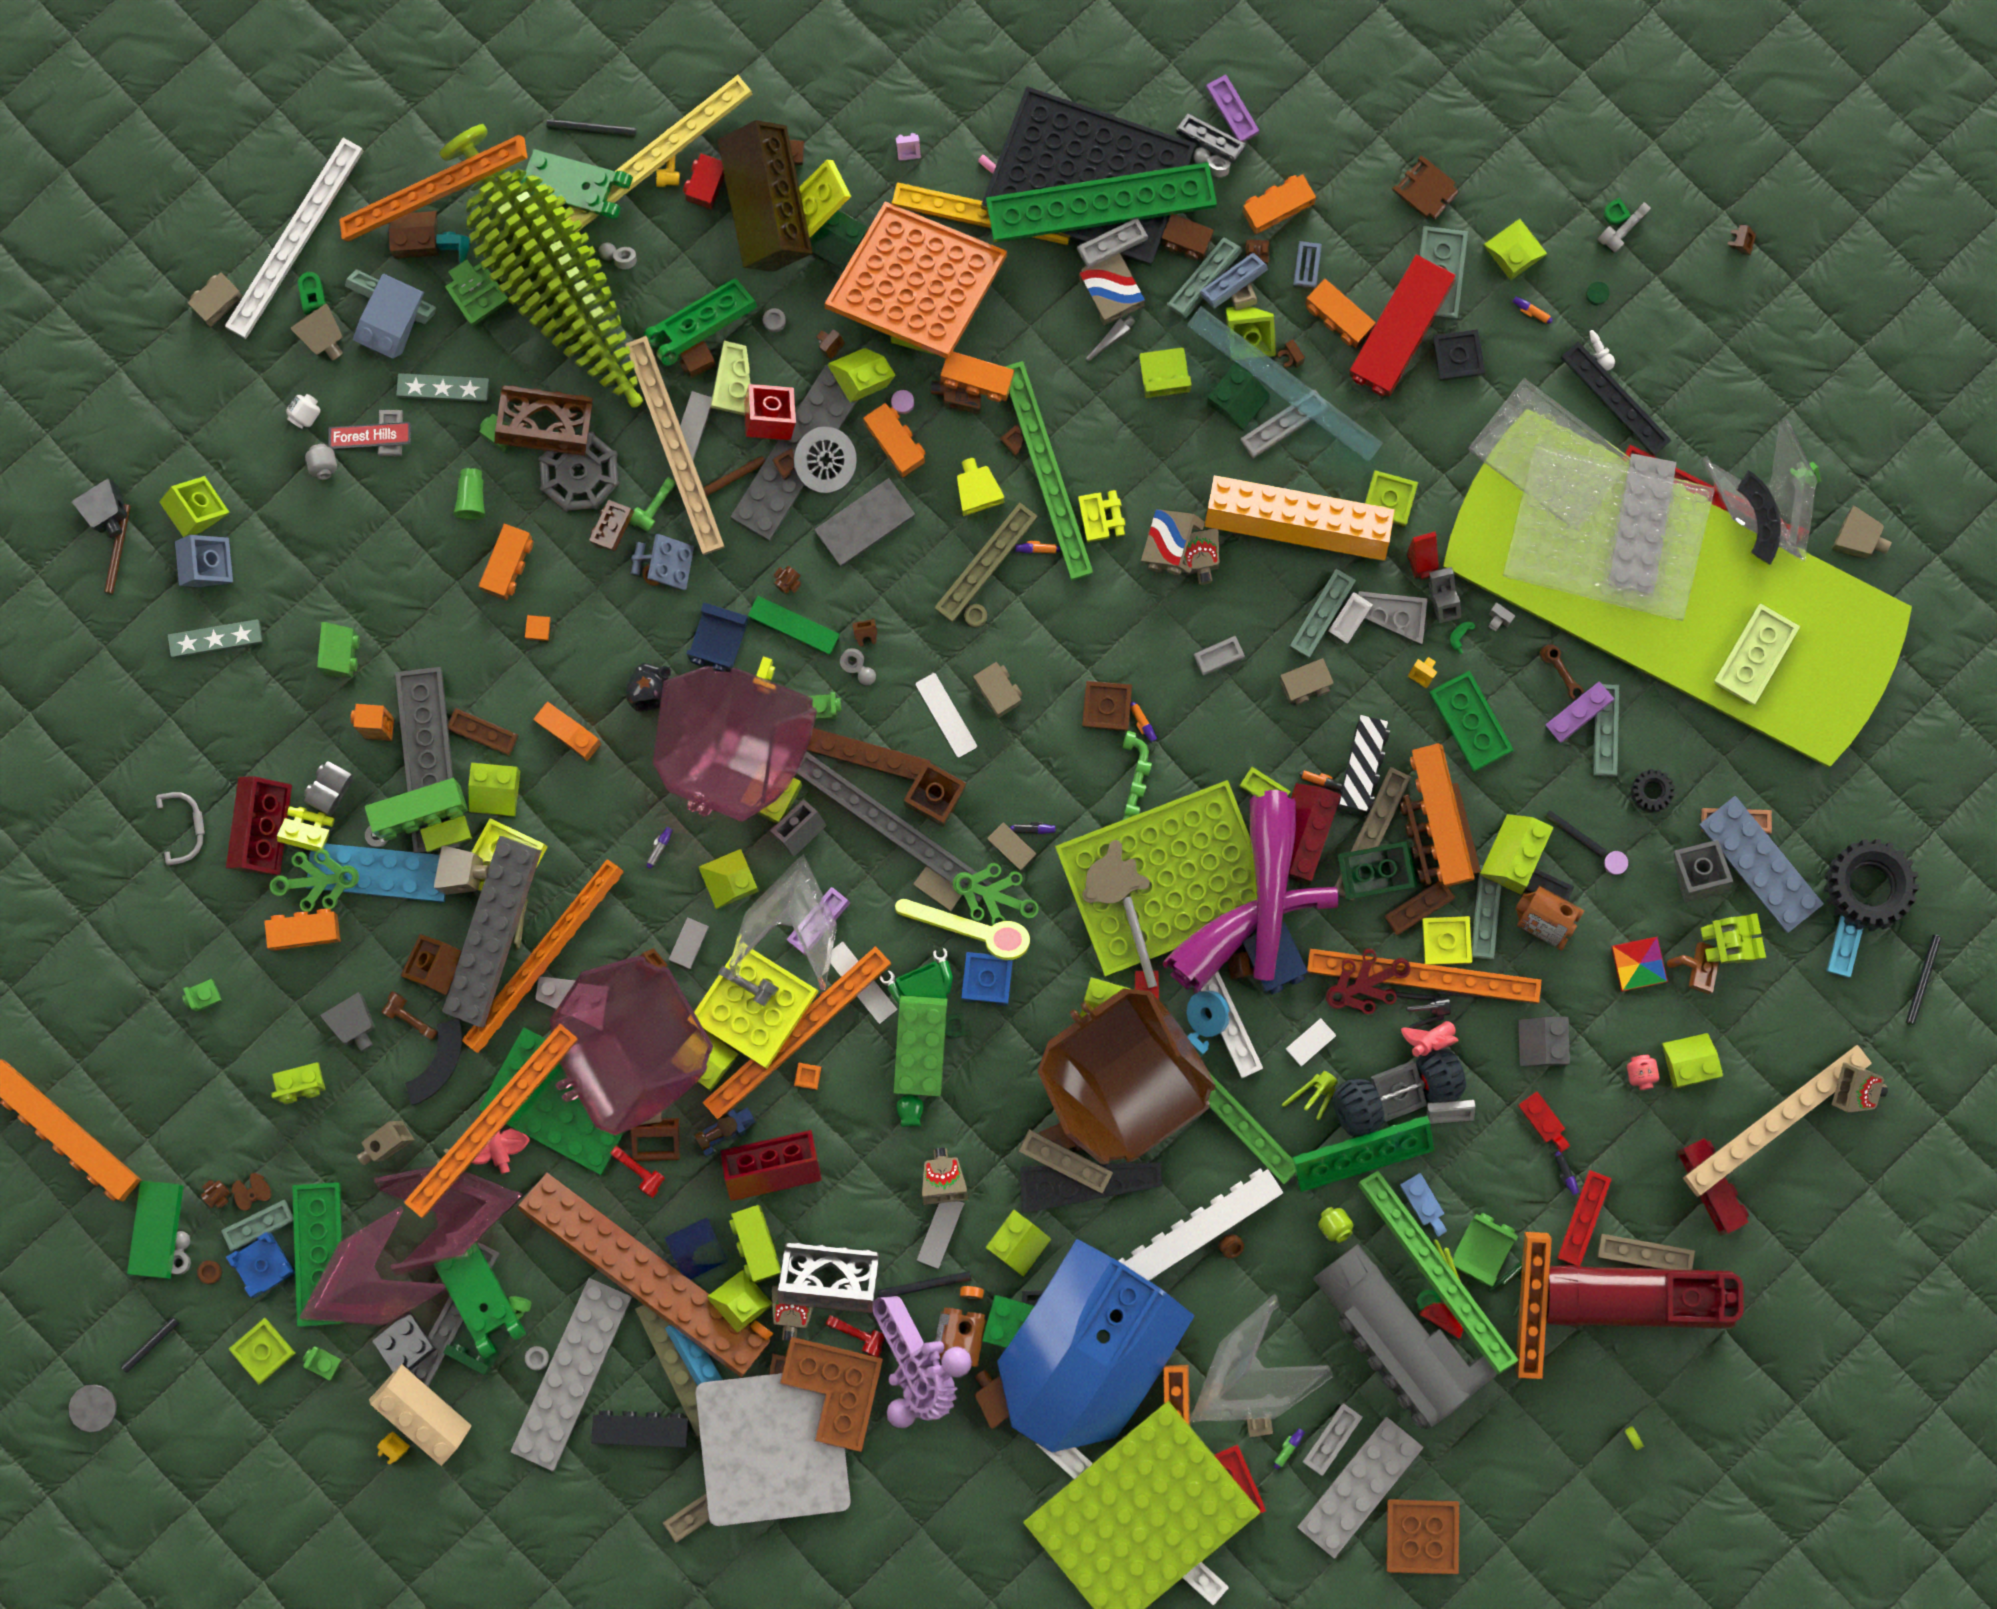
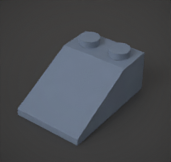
M382 274L359 320L353 340L390 358L403 354L424 292L386 274Z

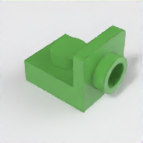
M830 692V695L808 696L809 720L836 719L837 712H841L840 698H836L835 692Z
M213 979L191 988H183L185 995L182 996L187 1008L191 1007L195 1012L222 1001Z
M314 1346L312 1350L308 1349L303 1358V1362H305L303 1368L332 1381L342 1359Z

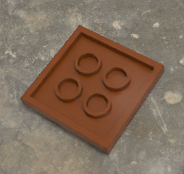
M1387 1499L1386 1572L1459 1574V1501Z

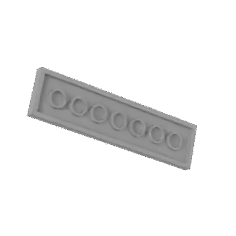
M591 1278L588 1279L510 1452L555 1471L631 1302V1296Z

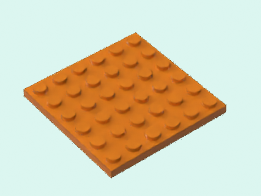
M884 202L826 300L825 309L949 359L1006 259L1007 251Z

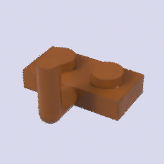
M1700 942L1696 945L1694 958L1681 955L1669 959L1667 966L1669 968L1681 965L1691 967L1689 987L1710 994L1714 990L1719 962H1707L1705 949L1715 947Z

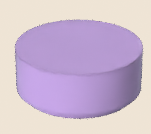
M899 390L892 396L891 404L897 413L906 414L913 409L914 398L910 392Z
M1613 851L1606 856L1604 867L1608 873L1619 875L1627 869L1628 859L1622 852Z

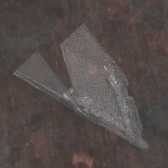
M1786 417L1779 423L1771 482L1766 484V486L1769 488L1780 513L1781 538L1779 547L1805 562L1817 478ZM1708 456L1703 457L1700 462L1732 520L1757 534L1755 513L1745 497L1736 491L1742 480L1711 463Z
M802 854L745 912L729 964L733 978L738 979L742 959L777 924L793 926L817 977L820 990H825L837 923L804 854Z
M1275 1294L1219 1343L1190 1422L1251 1420L1256 1418L1275 1419L1333 1377L1328 1366L1264 1368L1257 1359L1256 1354L1272 1312L1280 1306Z

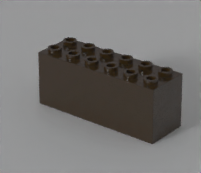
M754 120L717 139L743 268L775 272L813 254L787 125Z

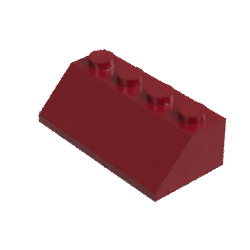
M256 776L238 777L226 868L250 873L280 875L284 843L277 841V835L284 819H288L287 812L290 805L291 784Z
M1295 784L1291 800L1294 798L1296 801V833L1288 878L1311 884L1341 794L1317 786Z
M812 1130L721 1150L724 1178L730 1201L822 1181Z
M1703 1138L1676 1153L1688 1174L1715 1154L1716 1151L1713 1144ZM1723 1177L1699 1196L1720 1236L1747 1224V1217H1749L1743 1204L1740 1205L1736 1199V1196H1738L1736 1188L1732 1183H1728L1726 1177Z

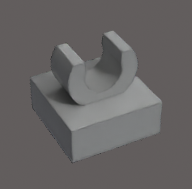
M1496 603L1489 613L1493 620L1488 627L1495 632L1501 624L1508 627L1515 615Z

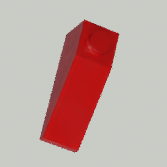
M1435 531L1413 537L1407 556L1414 578L1428 579L1430 578L1429 572L1437 571L1439 568L1437 535Z

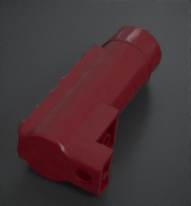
M1577 1265L1550 1266L1546 1313V1324L1732 1329L1736 1321L1743 1315V1281L1732 1271L1580 1267Z

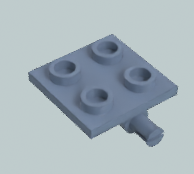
M656 534L652 555H643L646 544L636 542L635 553L631 557L633 564L630 574L640 576L642 563H650L648 579L686 590L694 546Z

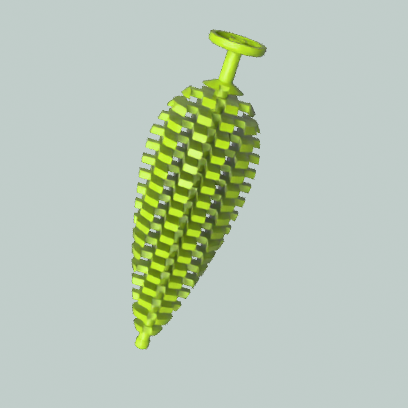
M479 124L466 130L447 143L440 150L439 155L444 161H449L463 154L466 159L479 154L475 146L486 137L488 133L487 128L484 124ZM503 169L475 182L471 191L480 189L479 194L468 199L466 211L467 213L471 212L473 207L478 204L479 206L467 217L466 229H475L474 232L469 234L470 243L474 241L476 244L483 243L473 250L476 258L482 254L484 258H487L481 262L483 269L486 270L491 267L492 270H496L489 274V278L492 282L498 279L501 282L506 281L498 289L502 294L507 291L509 294L516 292L508 300L512 305L517 304L519 306L525 303L518 311L522 316L534 315L529 322L535 328L545 325L546 320L550 317L552 318L540 332L546 338H549L560 329L561 333L552 341L557 348H562V345L568 341L571 344L578 340L577 343L568 346L563 352L567 357L571 358L577 353L581 354L587 351L585 356L575 362L576 365L580 368L584 365L588 366L598 361L600 357L601 361L595 364L594 368L590 369L587 374L591 377H597L608 369L610 373L599 383L606 388L613 385L616 381L619 386L612 391L618 396L625 394L633 408L641 405L643 399L634 389L638 384L637 376L629 380L626 377L635 368L633 360L623 364L621 368L618 365L631 353L629 346L616 350L613 355L610 353L618 344L626 340L625 331L618 335L615 333L607 338L610 332L619 328L622 324L620 316L618 315L610 322L606 320L600 324L601 320L611 317L617 310L614 301L609 302L608 306L603 309L601 308L612 296L609 287L601 288L607 281L605 273L595 274L601 268L599 259L597 261L595 258L588 260V258L595 254L593 246L589 248L587 245L580 247L589 238L586 232L582 235L579 232L574 233L582 227L579 219L575 222L568 219L574 215V211L571 207L566 210L563 206L560 207L566 202L564 197L561 195L556 198L554 194L551 195L555 192V189L550 185H539L543 182V179L534 175L527 176L526 181L520 184L519 182L527 174L526 171L520 169L513 173L508 171L502 174L505 170ZM601 288L600 293L594 296L593 294ZM542 305L543 307L537 312L538 307Z

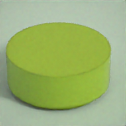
M1633 1426L1625 1429V1433L1634 1449L1639 1450L1643 1448L1644 1445Z

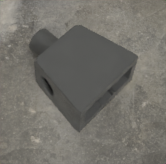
M359 992L320 1015L345 1045L348 1046L355 1042L361 1052L373 1046L367 1034L374 1031L375 1026L365 999Z

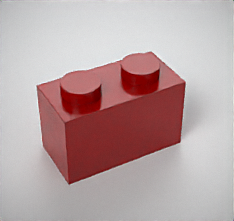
M700 154L699 159H695L691 168L693 175L691 180L686 181L683 192L688 202L712 210L725 178L722 160Z

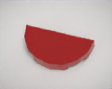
M1432 1303L1419 1313L1460 1339L1463 1327L1445 1303Z

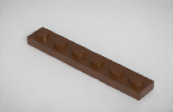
M801 724L797 726L792 743L794 748L913 781L917 778L925 762L931 763V760Z

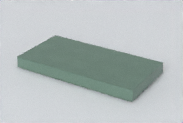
M1423 226L1419 256L1456 275V282L1435 318L1458 319L1468 231Z

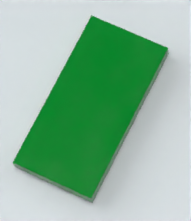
M1470 670L1429 691V695L1472 772L1514 751Z
M140 1181L127 1274L171 1279L184 1185Z

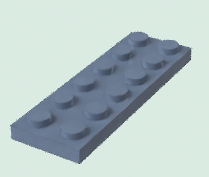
M1736 796L1732 797L1698 825L1711 841H1719L1725 859L1786 933L1790 932L1824 904Z

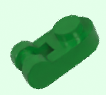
M313 272L302 274L298 280V287L303 312L307 315L326 304L319 276ZM316 295L317 301L309 302V297Z

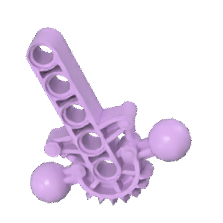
M898 1296L875 1299L873 1302V1314L899 1363L895 1373L889 1376V1382L892 1386L900 1385L904 1389V1398H898L888 1406V1421L895 1427L906 1428L912 1425L915 1418H922L923 1420L940 1419L949 1413V1409L954 1407L952 1401L957 1399L954 1395V1391L957 1388L954 1387L951 1376L961 1377L967 1374L972 1364L970 1354L963 1348L952 1347L946 1350L942 1357V1365H940L938 1360L940 1359L939 1353L944 1351V1344L941 1341L923 1342L903 1301Z

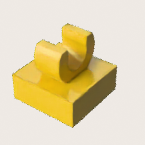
M1429 657L1424 663L1418 659L1408 677L1427 689L1437 673L1436 670L1432 669L1436 662Z
M392 1431L377 1446L379 1449L378 1456L387 1455L390 1458L387 1463L390 1465L403 1456L410 1446Z

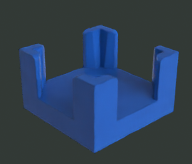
M966 952L962 1001H983L1008 1006L1013 960H1002L989 954Z
M265 1232L257 1237L258 1241L242 1251H235L226 1257L230 1265L238 1271L246 1285L244 1288L251 1298L260 1296L295 1274L274 1236L269 1232Z

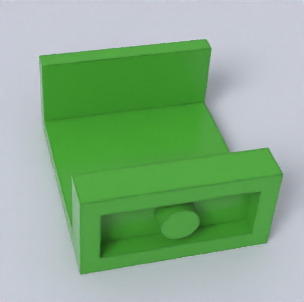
M1481 1213L1480 1216L1477 1214L1473 1216L1452 1260L1456 1270L1488 1287H1493L1506 1256L1519 1236L1514 1234L1515 1230L1505 1224H1502L1500 1227L1493 1223L1494 1219Z

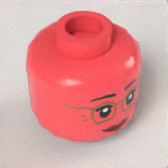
M1649 1055L1633 1057L1631 1062L1627 1064L1630 1084L1632 1086H1639V1090L1652 1089L1653 1083L1659 1081L1657 1062L1655 1059L1650 1058Z

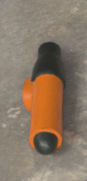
M1305 770L1298 773L1303 780L1321 785L1327 789L1341 791L1343 784L1334 781L1331 776L1326 774L1317 775Z

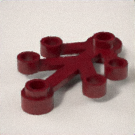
M1366 949L1362 954L1363 962L1355 984L1346 987L1350 974L1355 971L1356 966L1352 959H1345L1341 963L1342 972L1336 986L1328 989L1326 1001L1329 1006L1335 1009L1348 1005L1362 1010L1365 1014H1372L1376 1009L1373 1000L1365 999L1362 1001L1351 996L1362 993L1381 999L1389 1005L1395 1003L1397 996L1394 990L1386 989L1384 991L1372 986L1393 976L1397 978L1407 977L1411 971L1409 962L1404 958H1397L1393 961L1391 967L1368 977L1371 966L1376 961L1377 956L1373 949ZM1372 953L1374 955L1373 959L1367 960L1365 958L1366 954ZM1351 963L1353 967L1347 970L1344 968L1345 964ZM1402 963L1405 965V968L1398 970L1396 966ZM1340 993L1342 997L1336 1000L1333 998V995ZM1389 993L1394 995L1393 999L1387 1000L1385 998V996ZM1368 1003L1373 1005L1372 1009L1366 1010L1364 1008V1006Z

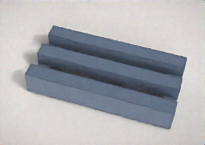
M1299 241L1293 287L1316 288L1322 244ZM1303 247H1307L1303 281H1300L1299 275ZM1312 248L1316 249L1313 278L1312 282H1308Z

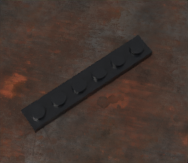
M1579 341L1562 355L1561 359L1652 456L1657 455L1671 442V439Z

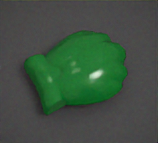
M907 1094L898 1100L897 1112L901 1119V1127L921 1126L920 1118L923 1112V1101L918 1096Z

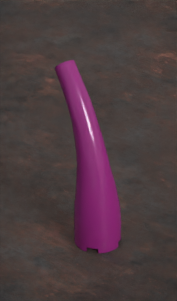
M1267 790L1264 791V796L1257 798L1254 795L1249 803L1250 840L1257 886V936L1254 978L1260 980H1274L1287 881L1296 833L1295 799L1291 800L1287 797V793L1283 791Z
M1337 887L1286 891L1283 914L1316 907V910L1338 908ZM1257 899L1221 915L1196 931L1175 948L1163 962L1165 968L1170 966L1173 970L1170 975L1185 989L1188 990L1192 986L1194 988L1193 992L1195 994L1199 993L1257 928Z

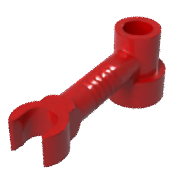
M615 1146L611 1151L612 1156L643 1179L638 1188L653 1199L658 1193L657 1189L663 1183L665 1177L656 1170L651 1174L619 1147Z
M829 1316L826 1322L827 1326L864 1341L865 1343L861 1351L879 1358L882 1352L881 1346L885 1339L884 1334L876 1330L869 1334L838 1318Z

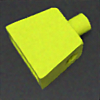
M974 458L962 461L965 473L957 476L963 516L1004 503V495L988 466L978 468Z

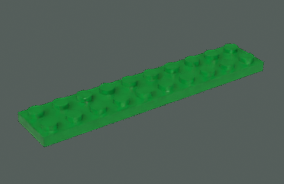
M1209 162L986 197L994 243L1129 222L1134 219L1141 220L1216 208L1217 206Z

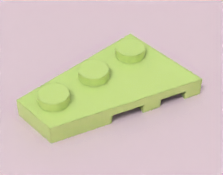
M727 341L723 342L710 408L745 416L744 400L748 385L750 384L746 346Z

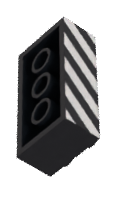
M1360 715L1350 750L1337 812L1362 818L1366 812L1370 813L1375 798L1374 795H1371V791H1375L1380 777V773H1376V770L1381 767L1385 751L1381 749L1388 742L1390 729L1386 728L1388 721Z

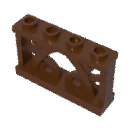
M503 385L494 443L585 456L593 398L585 395L564 394L558 391L548 392L537 388L526 389L515 385ZM509 402L522 404L521 406L514 404V409L519 412L518 414L508 409L507 404ZM545 408L560 421L550 425L546 431L539 430L536 423L528 418L535 412ZM569 411L582 412L583 417L577 421H570L576 417L577 413L572 414ZM504 414L513 419L510 425H503ZM527 424H528V425L531 426L532 429H530V428H524V427H526ZM583 425L582 436L575 435L573 427ZM564 428V429H559V431H560L561 433H559V432H553L555 429Z

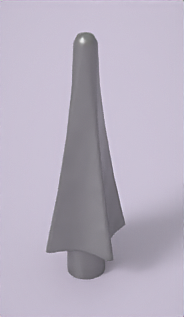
M1130 315L1124 321L1119 318L1104 339L1086 357V361H1091L1107 347L1131 333L1130 327L1135 323V320Z

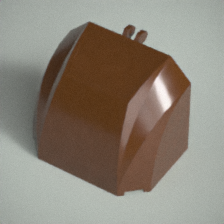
M1123 988L1095 1009L1086 1001L1081 1003L1083 1011L1087 1013L1083 1017L1075 1009L1071 1010L1070 1015L1076 1022L1048 1041L1038 1068V1074L1066 1136L1102 1165L1109 1164L1110 1160L1125 1159L1126 1162H1132L1206 1111L1210 1105L1208 1100L1211 1091H1214L1216 1087L1196 1049L1165 1006L1150 991Z

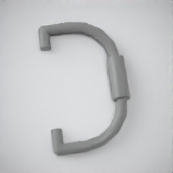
M182 792L157 795V809L163 808L162 800L181 798L186 800L194 811L192 814L197 844L190 854L180 858L171 859L170 852H164L166 865L179 864L191 860L199 853L203 844L205 831L202 812L199 811L197 803L191 796Z

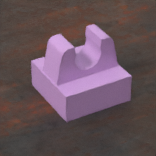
M911 133V136L903 137L899 135L896 138L899 161L921 158L918 135Z

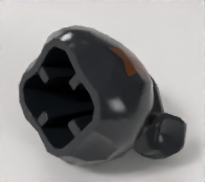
M642 663L636 668L626 687V699L635 711L644 712L659 709L663 706L667 698V688L664 683L668 681L671 675L670 667H656Z

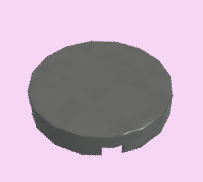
M87 1385L77 1390L72 1396L69 1404V1416L74 1425L81 1430L87 1432L101 1431L109 1427L114 1421L117 1401L113 1393L106 1387Z

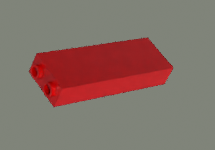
M1417 254L1415 255L1350 369L1352 381L1361 386H1364V384L1368 385L1379 396H1384V394L1388 397L1391 396L1456 282L1455 274Z

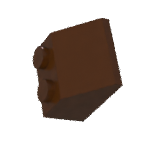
M437 211L409 213L390 222V252L394 259L439 256V248L436 244V235H438Z
M926 761L903 800L904 806L944 827L967 783Z
M419 934L401 976L446 995L453 981L462 951L445 942Z

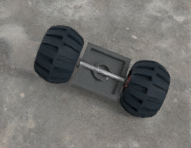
M1443 1048L1435 1051L1433 1049L1426 1056L1420 1055L1416 1062L1411 1061L1370 1077L1372 1084L1365 1079L1347 1080L1334 1092L1333 1105L1343 1129L1349 1135L1360 1137L1377 1131L1384 1121H1389L1427 1106L1425 1098L1430 1103L1454 1102L1458 1100L1466 1090L1465 1073L1458 1057L1451 1050Z

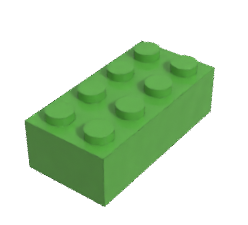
M454 778L364 806L372 833L384 841L396 838L398 833H414L423 825L430 827L440 824L442 819L448 817L452 820L464 816L463 813L468 811L461 786Z
M901 996L899 1002L894 1093L941 1096L948 999Z

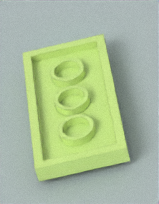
M1760 603L1713 683L1754 706L1800 626Z

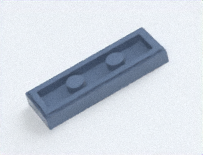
M1252 253L1200 291L1201 297L1213 308H1216L1268 270L1267 265Z

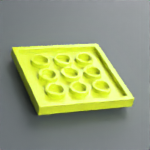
M741 942L725 967L756 986H759L762 979L772 983L779 988L775 996L772 995L764 1007L753 1000L755 995L719 974L690 1017V1020L767 1069L817 995L818 990Z

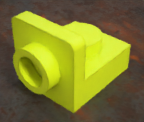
M763 656L754 684L758 687V691L770 695L771 692L777 693L778 690L777 685L766 682L767 679H772L775 667L772 666V659Z

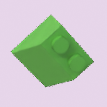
M322 622L317 668L325 676L353 678V671H357L358 665L357 658H354L355 649H359L360 637L353 628Z

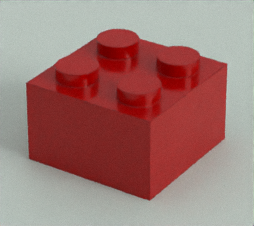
M749 384L744 400L746 437L791 440L796 424L794 388Z

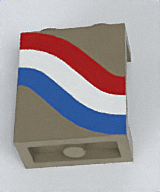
M1120 253L1090 268L1085 266L1082 268V272L1079 273V280L1081 283L1084 282L1100 312V319L1104 326L1144 306L1145 299Z
M1156 509L1141 561L1149 566V570L1154 572L1167 570V572L1175 575H1180L1181 572L1190 573L1191 569L1182 563L1192 529L1203 530L1205 521L1195 514Z

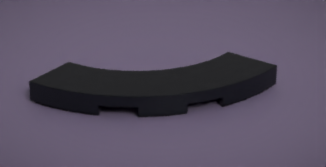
M1748 470L1736 491L1749 502L1757 521V537L1750 554L1771 565L1781 538L1780 513L1769 488L1759 477Z
M456 1018L437 1024L438 1046L431 1064L417 1078L405 1083L412 1106L436 1094L454 1073L463 1043L460 1019Z

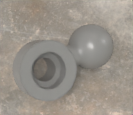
M1198 148L1193 153V161L1196 164L1209 162L1210 172L1214 177H1223L1229 173V161L1218 155L1211 157L1210 152L1205 148Z
M603 243L599 247V256L606 261L614 259L615 266L620 269H630L637 262L636 252L632 248L622 247L616 250L615 246L611 243Z
M854 648L844 651L840 658L841 667L849 673L857 672L858 680L863 685L868 686L874 683L876 673L873 669L863 666V654ZM853 656L857 661L852 662L849 657Z
M183 1231L177 1232L172 1273L175 1275L186 1273L191 1265L189 1256L184 1253V1249L190 1244V1237ZM181 1259L183 1262L182 1266L176 1267V1261Z

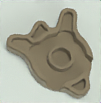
M1117 840L1111 841L1107 854L1089 868L1086 876V887L1082 893V897L1086 902L1116 903L1133 890L1148 888L1149 879L1137 873L1136 861L1134 859L1122 861L1121 842Z

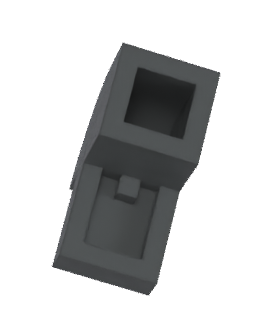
M1452 567L1429 572V592L1439 623L1461 618V605L1455 590Z

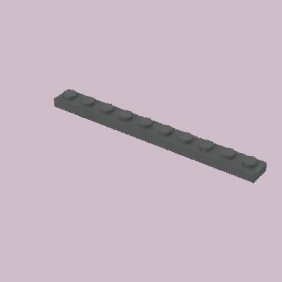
M805 751L792 768V771L952 884L954 877L958 873L967 872L971 875L977 873ZM966 879L961 880L960 886L962 888L967 887L968 881ZM984 879L977 884L986 887L993 883ZM974 893L976 901L980 903L983 896Z

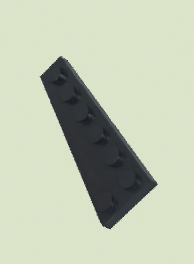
M1161 1162L1098 1164L1113 1172L1103 1193L1049 1166H1020L1022 1213L1161 1187Z

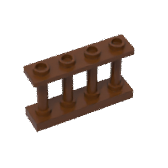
M1457 782L1453 783L1452 786L1475 876L1481 870ZM1404 795L1402 798L1403 802L1399 804L1402 815L1407 817L1408 824L1405 825L1408 838L1412 837L1414 846L1411 847L1413 859L1418 860L1419 869H1417V876L1419 882H1423L1424 887H1428L1431 885L1430 878L1438 876L1437 869L1440 867L1427 868L1425 855L1432 854L1431 847L1434 844L1422 846L1419 833L1427 831L1426 824H1429V821L1416 824L1413 811L1422 809L1421 802L1424 799L1410 802L1409 795Z

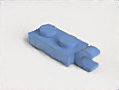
M1419 1173L1400 1184L1423 1226L1430 1223L1438 1237L1446 1233L1447 1230L1439 1219L1440 1216L1444 1215V1212L1422 1174Z

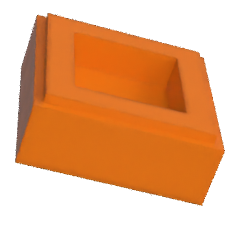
M527 615L525 639L549 641L551 618Z
M798 1063L794 1086L818 1090L822 1067Z

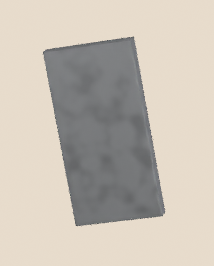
M888 478L814 530L839 566L842 567L912 519L915 513Z

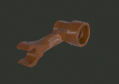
M1555 645L1543 646L1539 653L1541 660L1554 665L1568 689L1569 698L1576 700L1573 690L1577 688L1581 694H1584V689L1577 685L1570 673H1568L1560 659V649ZM1551 650H1553V652H1554V656H1553V657L1550 656V651H1551Z
M391 991L387 998L388 1002L381 1012L391 1019L396 1015L427 1038L434 1039L438 1031L405 1011L403 1007L408 1000L400 994Z

